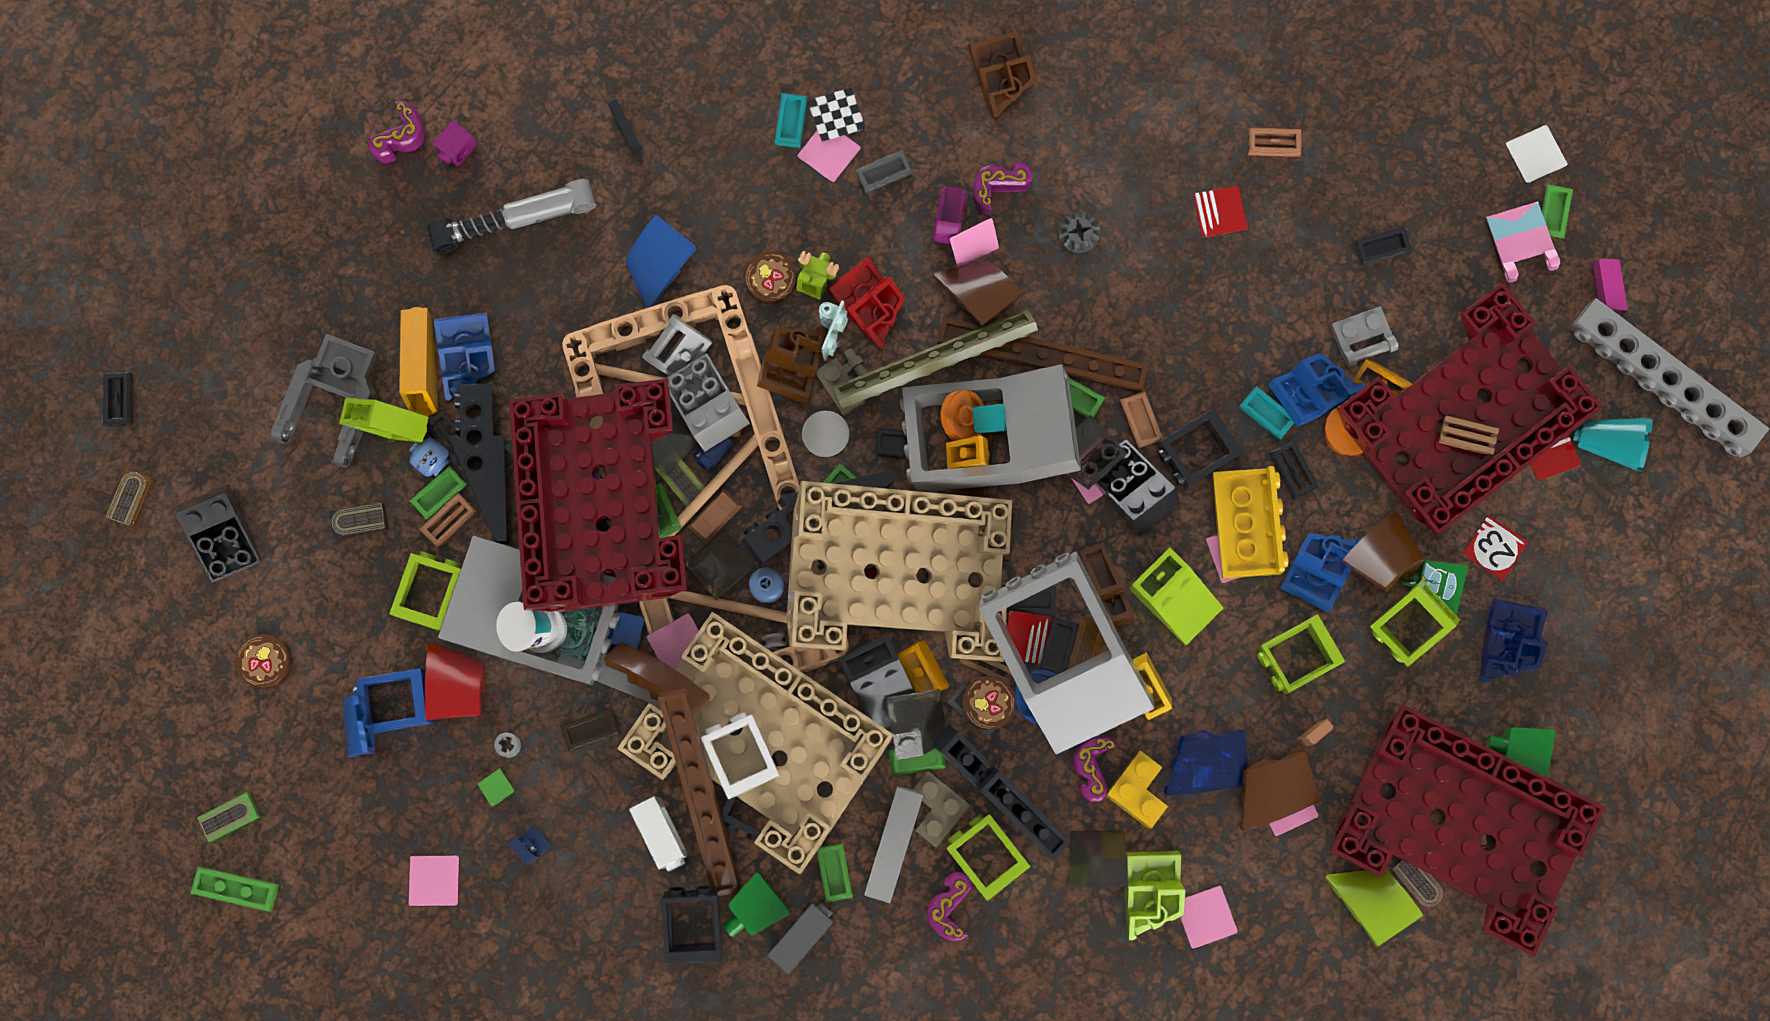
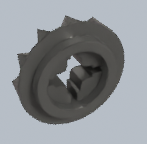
M1074 212L1069 216H1065L1061 222L1059 238L1063 246L1068 250L1076 253L1087 252L1098 243L1100 226L1096 222L1095 217H1091L1086 212ZM1077 223L1081 229L1088 230L1083 234V241H1081L1078 234L1072 233L1076 230Z

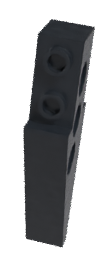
M492 384L459 385V393H454L455 409L460 408V418L455 419V434H460L461 437H450V443L494 541L507 545L504 436H493ZM471 408H477L481 411V415L474 419L466 414ZM474 433L482 437L481 442L475 445L467 441L469 435ZM474 459L480 460L483 463L482 467L476 471L468 468V463Z
M892 470L833 484L887 489L894 484L897 477ZM798 492L782 495L777 502L782 508L781 510L778 507L774 508L765 516L767 519L761 525L755 522L744 531L745 536L741 542L760 568L791 546L793 524L788 522L787 515L794 513ZM767 529H774L778 532L779 538L777 540H770L767 538L765 531Z
M949 725L931 744L965 780L1050 860L1054 861L1071 843L958 730Z

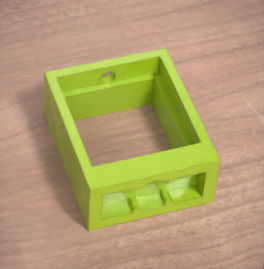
M345 398L339 424L392 440L422 443L427 432L429 417L377 400Z
M422 551L420 555L411 553L390 615L440 631L461 572V564L448 559L445 560V563L435 561L436 556ZM419 564L452 574L437 618L404 608Z
M1421 580L1377 617L1370 627L1373 629L1372 634L1381 643L1385 642L1390 647L1393 657L1400 663L1404 662L1408 667L1458 625L1460 618ZM1416 598L1442 627L1410 653L1384 623L1412 599Z
M1318 614L1257 648L1260 652L1257 654L1259 661L1264 668H1269L1273 675L1271 681L1278 692L1282 690L1284 695L1345 662ZM1307 628L1327 664L1289 684L1269 649Z
M980 814L969 822V825L972 827L964 834L959 830L947 840L950 845L946 849L986 901H988L1030 868V865L991 815L988 814L984 817ZM988 824L1017 862L985 887L956 849Z

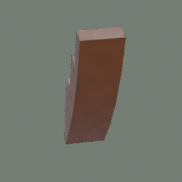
M620 642L604 657L607 667L625 673L629 683L649 690L651 699L659 701L658 696L660 693L687 688L693 713L695 714L710 699V695L686 676L653 656L623 642Z

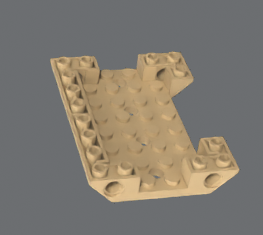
M801 481L793 513L787 605V627L790 647L846 650L847 625L944 632L950 658L1004 662V658L979 610V601L985 592L991 589H1001L1003 555L1010 552L1012 500ZM814 560L822 561L825 566L824 572L821 575H816L811 570V564ZM868 564L874 565L877 569V576L874 579H868L864 574V569ZM920 568L927 570L929 573V580L925 584L920 583L916 576ZM972 572L980 577V584L976 588L972 587L968 582V577ZM1005 608V609L999 611V614H1000V616H1001V618H1002V620H1003V622H1004V624H1005V626H1006V608Z
M712 612L681 656L683 660L676 668V671L686 676L710 695V699L694 714L700 739L706 735V729L720 724L721 728L731 722L730 719L745 712L747 716L753 715L771 757L777 751H784L787 754V763L781 767L776 766L779 777L748 790L737 797L770 819L754 843L798 874H801L894 735ZM654 700L652 704L649 703L617 749L664 780L676 766V761L660 703ZM749 724L744 726L742 732L737 736L727 734L711 741L730 785L768 768ZM701 739L711 779L722 786ZM824 781L831 783L833 786V792L827 798H823L817 793L818 785Z

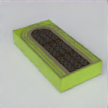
M673 451L654 467L686 507L705 488L676 451Z

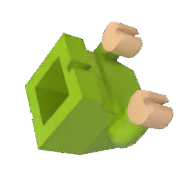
M802 251L798 259L802 271L797 279V291L821 300L828 280L835 279L839 265L836 264L834 266L833 262L828 263L830 256L827 253H821L819 258H816L814 256L811 257L809 252L805 254L806 251Z

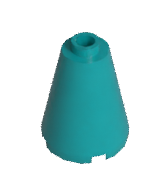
M1650 418L1585 421L1575 429L1573 441H1578L1579 448L1636 471H1642L1650 443L1648 433L1652 432L1653 421Z

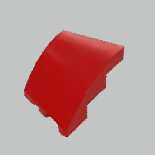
M865 257L828 287L827 291L838 305H840L841 301H844L847 316L878 349H881L885 345L884 341L890 328L894 325L896 314L901 309L905 296L891 277L884 278L870 258Z
M433 642L428 643L425 673L426 720L482 716L481 691L485 690L484 663Z

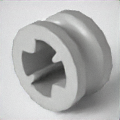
M774 633L761 637L762 641L765 642L764 647L768 650L787 647V643L783 641L785 633Z
M502 733L495 740V750L503 757H514L520 752L521 741L512 733ZM508 738H512L511 744L514 747L512 750L507 749L505 753V747L501 745L502 741H508Z

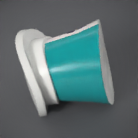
M522 602L507 604L497 618L496 629L501 643L507 649L515 652L523 651L527 648L538 653L550 652L558 648L567 635V624L561 612L525 611Z

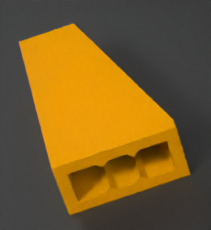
M413 307L401 310L399 393L409 411L424 416H435L439 413L433 320L427 308Z

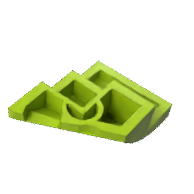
M1179 851L1125 852V910L1127 937L1129 940L1137 939V935L1151 928L1155 930L1163 926L1165 922L1173 921L1184 915L1185 888L1180 881L1181 854Z
M1386 869L1382 877L1367 870L1328 874L1325 876L1337 896L1343 900L1356 921L1361 923L1376 946H1380L1423 916L1408 893Z

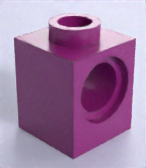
M452 120L433 142V145L438 151L436 155L446 164L452 162L458 167L477 146V142L469 132Z

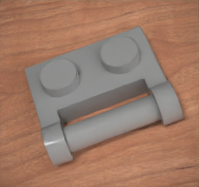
M1381 306L1330 325L1347 367L1357 365L1358 361L1386 351L1391 353L1398 350L1397 340L1392 335ZM1380 335L1383 339V342L1355 352L1350 348L1352 345Z
M674 314L668 320L669 325L652 348L646 350L642 356L644 360L668 376L703 356L712 344L711 339ZM677 330L684 333L665 360L660 359L658 356Z

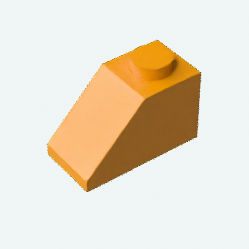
M976 436L946 443L948 469L989 465L988 440L985 437Z

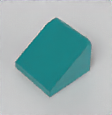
M1004 404L972 408L974 432L976 434L1007 430Z

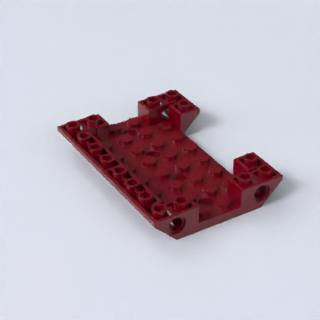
M1503 282L1460 314L1469 341L1408 388L1395 396L1379 376L1337 408L1345 430L1363 451L1362 454L1411 516L1436 535L1442 533L1603 408L1572 367L1569 365L1562 369L1533 334L1530 328L1536 324L1535 321ZM1519 359H1525L1529 362L1530 369L1528 372H1523L1519 369ZM1479 390L1488 392V403H1482L1478 400L1477 392ZM1445 416H1450L1498 428L1499 432L1496 437L1494 454L1489 456L1439 443L1440 433L1436 429L1437 422L1444 421ZM1449 425V427L1490 437V435ZM1448 433L1446 435V437L1488 447V443L1470 440ZM1397 452H1403L1407 455L1408 463L1406 466H1401L1396 462L1395 456Z
M664 378L615 385V392L569 399L563 393L509 400L523 609L525 611L564 612L664 599L687 590L683 536L660 537L652 442L673 431L669 379ZM593 417H603V423L600 427H590V421ZM599 467L607 468L605 478L601 480L595 479V470ZM602 519H610V529L605 532L599 531V522ZM614 571L616 575L614 582L608 585L603 584L602 577L604 573Z
M1402 704L1385 729L1337 827L1330 851L1379 877H1382L1392 856L1417 867L1438 880L1487 904L1482 931L1535 957L1558 909V906L1554 905L1558 893L1575 857L1583 856L1605 807ZM1384 783L1390 784L1394 789V795L1390 799H1385L1380 794V787ZM1433 809H1439L1444 815L1443 822L1439 825L1433 824L1430 820V813ZM1483 835L1491 836L1494 841L1492 849L1488 851L1480 846V839ZM1536 860L1540 861L1544 866V872L1539 877L1534 876L1530 870L1531 864Z

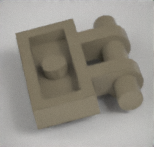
M852 348L843 353L848 360L845 365L842 366L836 357L817 369L815 374L842 416L865 403V400H862L853 406L841 408L832 388L851 380L848 374L852 371H855L857 376L868 373L863 366L864 361L861 356H857Z

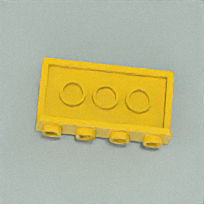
M1268 466L1265 469L1213 472L1211 475L1221 578L1282 574L1285 567H1288V555L1286 551H1283L1282 541H1285V527L1280 525L1279 517L1283 513L1282 500L1277 498V488H1280L1279 473L1275 472L1274 466Z

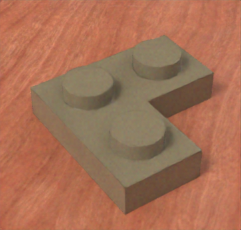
M928 771L913 790L924 793L922 802L932 810L915 831L937 848L966 812L970 804Z

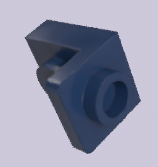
M534 826L521 837H515L508 844L526 865L533 864L551 847V843Z

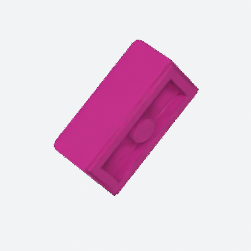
M1597 259L1592 265L1598 300L1614 312L1628 311L1620 260Z

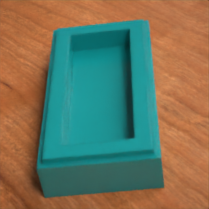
M781 94L775 145L801 148L807 96Z
M1257 386L1239 406L1242 411L1278 440L1294 424L1285 408Z

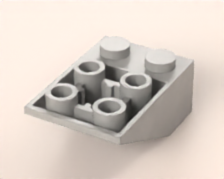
M707 353L667 377L669 379L670 396L691 433L704 451H707L750 424Z

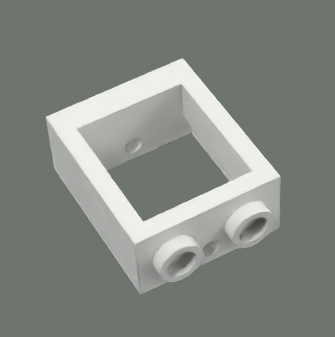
M745 712L730 719L731 724L721 728L720 724L706 729V735L701 737L728 799L780 776L753 715L747 716ZM749 724L768 768L730 785L711 741Z
M654 796L630 808L629 810L658 869L666 868L667 871H672L684 865V858L688 857L689 854L661 797Z

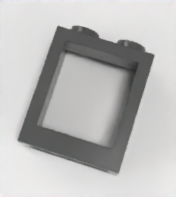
M815 902L812 903L768 956L789 974L835 921L831 917L834 912L822 902L819 905Z

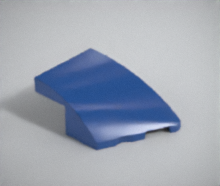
M657 215L651 219L642 231L625 260L646 308L655 306L665 295L664 291L681 272L680 268L697 250L694 244Z
M487 313L434 319L445 400H450L453 398L454 393H459V385L475 384L480 378L486 377L495 371Z
M1321 353L1302 360L1292 372L1277 377L1268 384L1297 427L1332 411L1365 387L1363 383L1357 385L1346 377V371L1339 366H1335Z
M1308 533L1280 589L1329 613L1351 571V568L1344 564L1343 559L1362 538L1358 537L1356 540L1341 539L1340 536L1335 535L1323 536L1321 534Z
M356 695L344 698L342 700L347 756L349 758L360 757L363 754L375 753L374 727L366 725L365 697Z

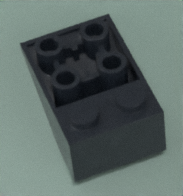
M1126 439L1085 471L1122 519L1139 536L1181 504L1176 488Z
M229 484L178 506L175 516L211 583L262 562L242 508Z
M888 635L838 658L865 716L884 729L923 711Z

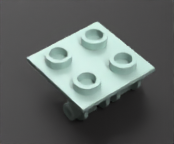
M841 301L839 306L825 302L819 307L821 324L823 327L830 329L822 346L823 360L825 362L829 355H834L838 346V341H836L839 331L843 333L848 321L844 301Z

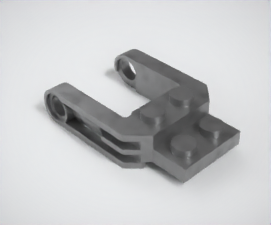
M326 334L317 357L297 365L273 424L271 439L284 445L289 443L313 385L345 398L377 400L376 390L371 379L368 378L377 353ZM343 425L337 439L340 441L336 448L334 459L331 462L344 468L348 467L355 455L364 431Z

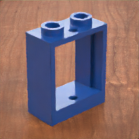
M414 669L356 679L357 686H354L353 693L354 696L365 697L366 725L373 726L374 733L433 724V720H426L425 718L426 670ZM411 679L415 717L372 724L368 686Z

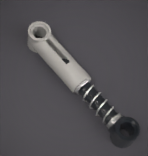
M579 179L569 182L564 188L504 204L503 210L500 208L499 212L492 213L490 211L489 215L482 216L480 214V217L475 219L470 217L465 222L461 220L459 222H452L451 219L435 220L427 225V230L433 252L445 253L456 249L459 246V242L463 241L466 237L472 239L473 235L479 234L482 236L483 232L489 231L492 233L494 229L499 228L502 230L504 226L513 230L568 213H585L594 209L596 203L589 180Z

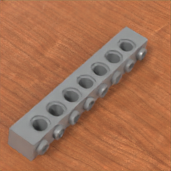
M1597 298L1585 307L1569 329L1574 332L1577 339L1589 343L1595 348L1598 355L1606 359L1609 358L1617 364V368L1622 373L1631 375L1638 380V384L1642 388L1658 395L1663 404L1679 411L1684 420L1692 424L1695 423L1703 429V433L1708 438L1717 440L1724 445L1725 450L1729 454L1740 458L1750 454L1770 429ZM1598 326L1605 329L1606 336H1602L1599 333ZM1620 342L1627 346L1628 353L1620 349ZM1641 359H1645L1649 363V369L1643 367ZM1663 375L1669 377L1671 381L1670 385H1667L1663 381ZM1685 391L1691 394L1692 402L1685 398ZM1706 407L1713 411V418L1708 416ZM1728 423L1735 428V434L1729 431Z

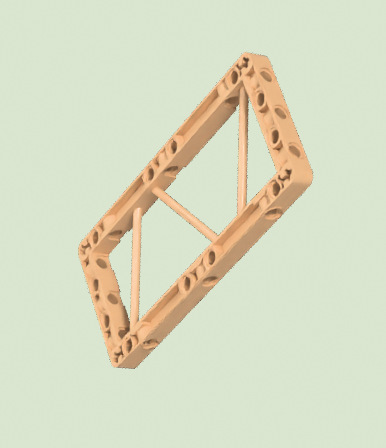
M722 285L572 332L563 339V350L575 386L576 397L603 394L600 375L632 382L664 379L659 376L596 364L594 359L597 358L596 355L614 349L620 351L647 342L646 339L661 335L669 325L668 320L674 311H681L683 313L681 319L691 327H696L697 323L706 320L719 319L742 394L731 393L738 404L746 405L755 434L678 516L681 527L689 521L758 445L776 501L778 502L786 490L799 492L800 485L770 392L757 387L761 364L751 333L749 334L737 293L731 286ZM728 296L732 310L727 311L723 297ZM732 319H737L741 322L740 326L736 329H730L727 325ZM629 326L633 328L630 335H620L624 327ZM575 343H579L578 349L582 357H577L574 352ZM581 367H590V371L586 376H578V370ZM593 417L590 421V427H600L603 423V417ZM778 441L780 443L779 449L775 452L768 451L766 449L768 442ZM599 467L600 476L603 479L607 475V468ZM793 513L787 515V520L791 524H793ZM676 531V532H674V533H672V534H670V535H668V536H675L678 531ZM817 560L813 561L811 564L812 572L816 575H821L824 569L819 570L817 567L819 562ZM682 591L668 597L679 601L787 623V612L688 591ZM668 598L639 602L649 635L675 621ZM846 636V650H841V653L837 654L835 650L787 647L772 653L780 658L791 657L793 659V667L805 673L838 661V658L849 653V642Z

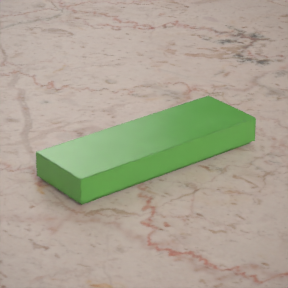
M199 866L197 867L190 894L271 912L279 884Z

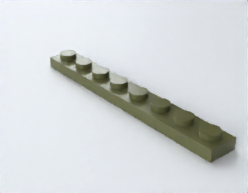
M1024 310L832 388L841 408L853 406L859 401L872 396H878L884 391L897 386H903L909 381L928 376L934 371L953 366L957 362L969 357H976L994 347H1001L1014 339L1026 337L1038 330L1037 324L1029 311Z

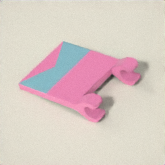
M1538 202L1486 217L1503 267L1505 279L1508 283L1517 281L1519 275L1514 262L1544 254L1548 270L1552 271L1559 268L1560 258L1554 248Z

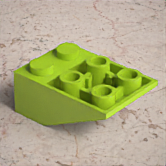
M1171 548L1153 563L1129 588L1185 646L1223 609L1222 605L1193 570Z

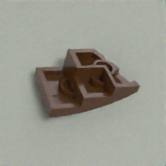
M1018 31L968 45L973 66L993 118L998 117L1009 104L1014 102L1025 89H1028L1036 81L1030 55L1024 56Z
M989 261L939 271L933 274V277L948 294L950 293L981 327H984L1023 295V292L1017 285Z
M797 327L795 329L775 328L764 356L757 387L806 404L810 397L812 379L817 373L819 355L825 342L827 328L819 327L817 330H805L804 327Z
M1394 513L1364 536L1344 557L1343 562L1346 566L1388 592L1400 577L1408 581L1422 565L1424 558L1400 515Z
M1297 750L1279 761L1264 758L1244 769V791L1242 792L1241 803L1244 804L1243 821L1239 824L1240 830L1246 831L1275 822L1321 801L1305 751Z

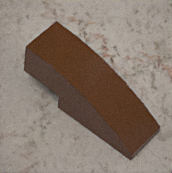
M1104 542L1078 551L1080 559L1115 629L1134 623V612Z

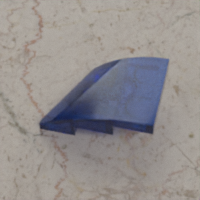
M1493 599L1482 650L1480 680L1482 682H1490V679L1505 675L1510 677L1522 671L1529 672L1541 668L1548 645L1541 637L1548 613L1545 608Z
M1238 729L1214 735L1203 730L1181 736L1177 747V755L1171 766L1173 774L1169 786L1164 788V794H1196L1244 785L1243 773L1244 769L1248 768L1245 731Z

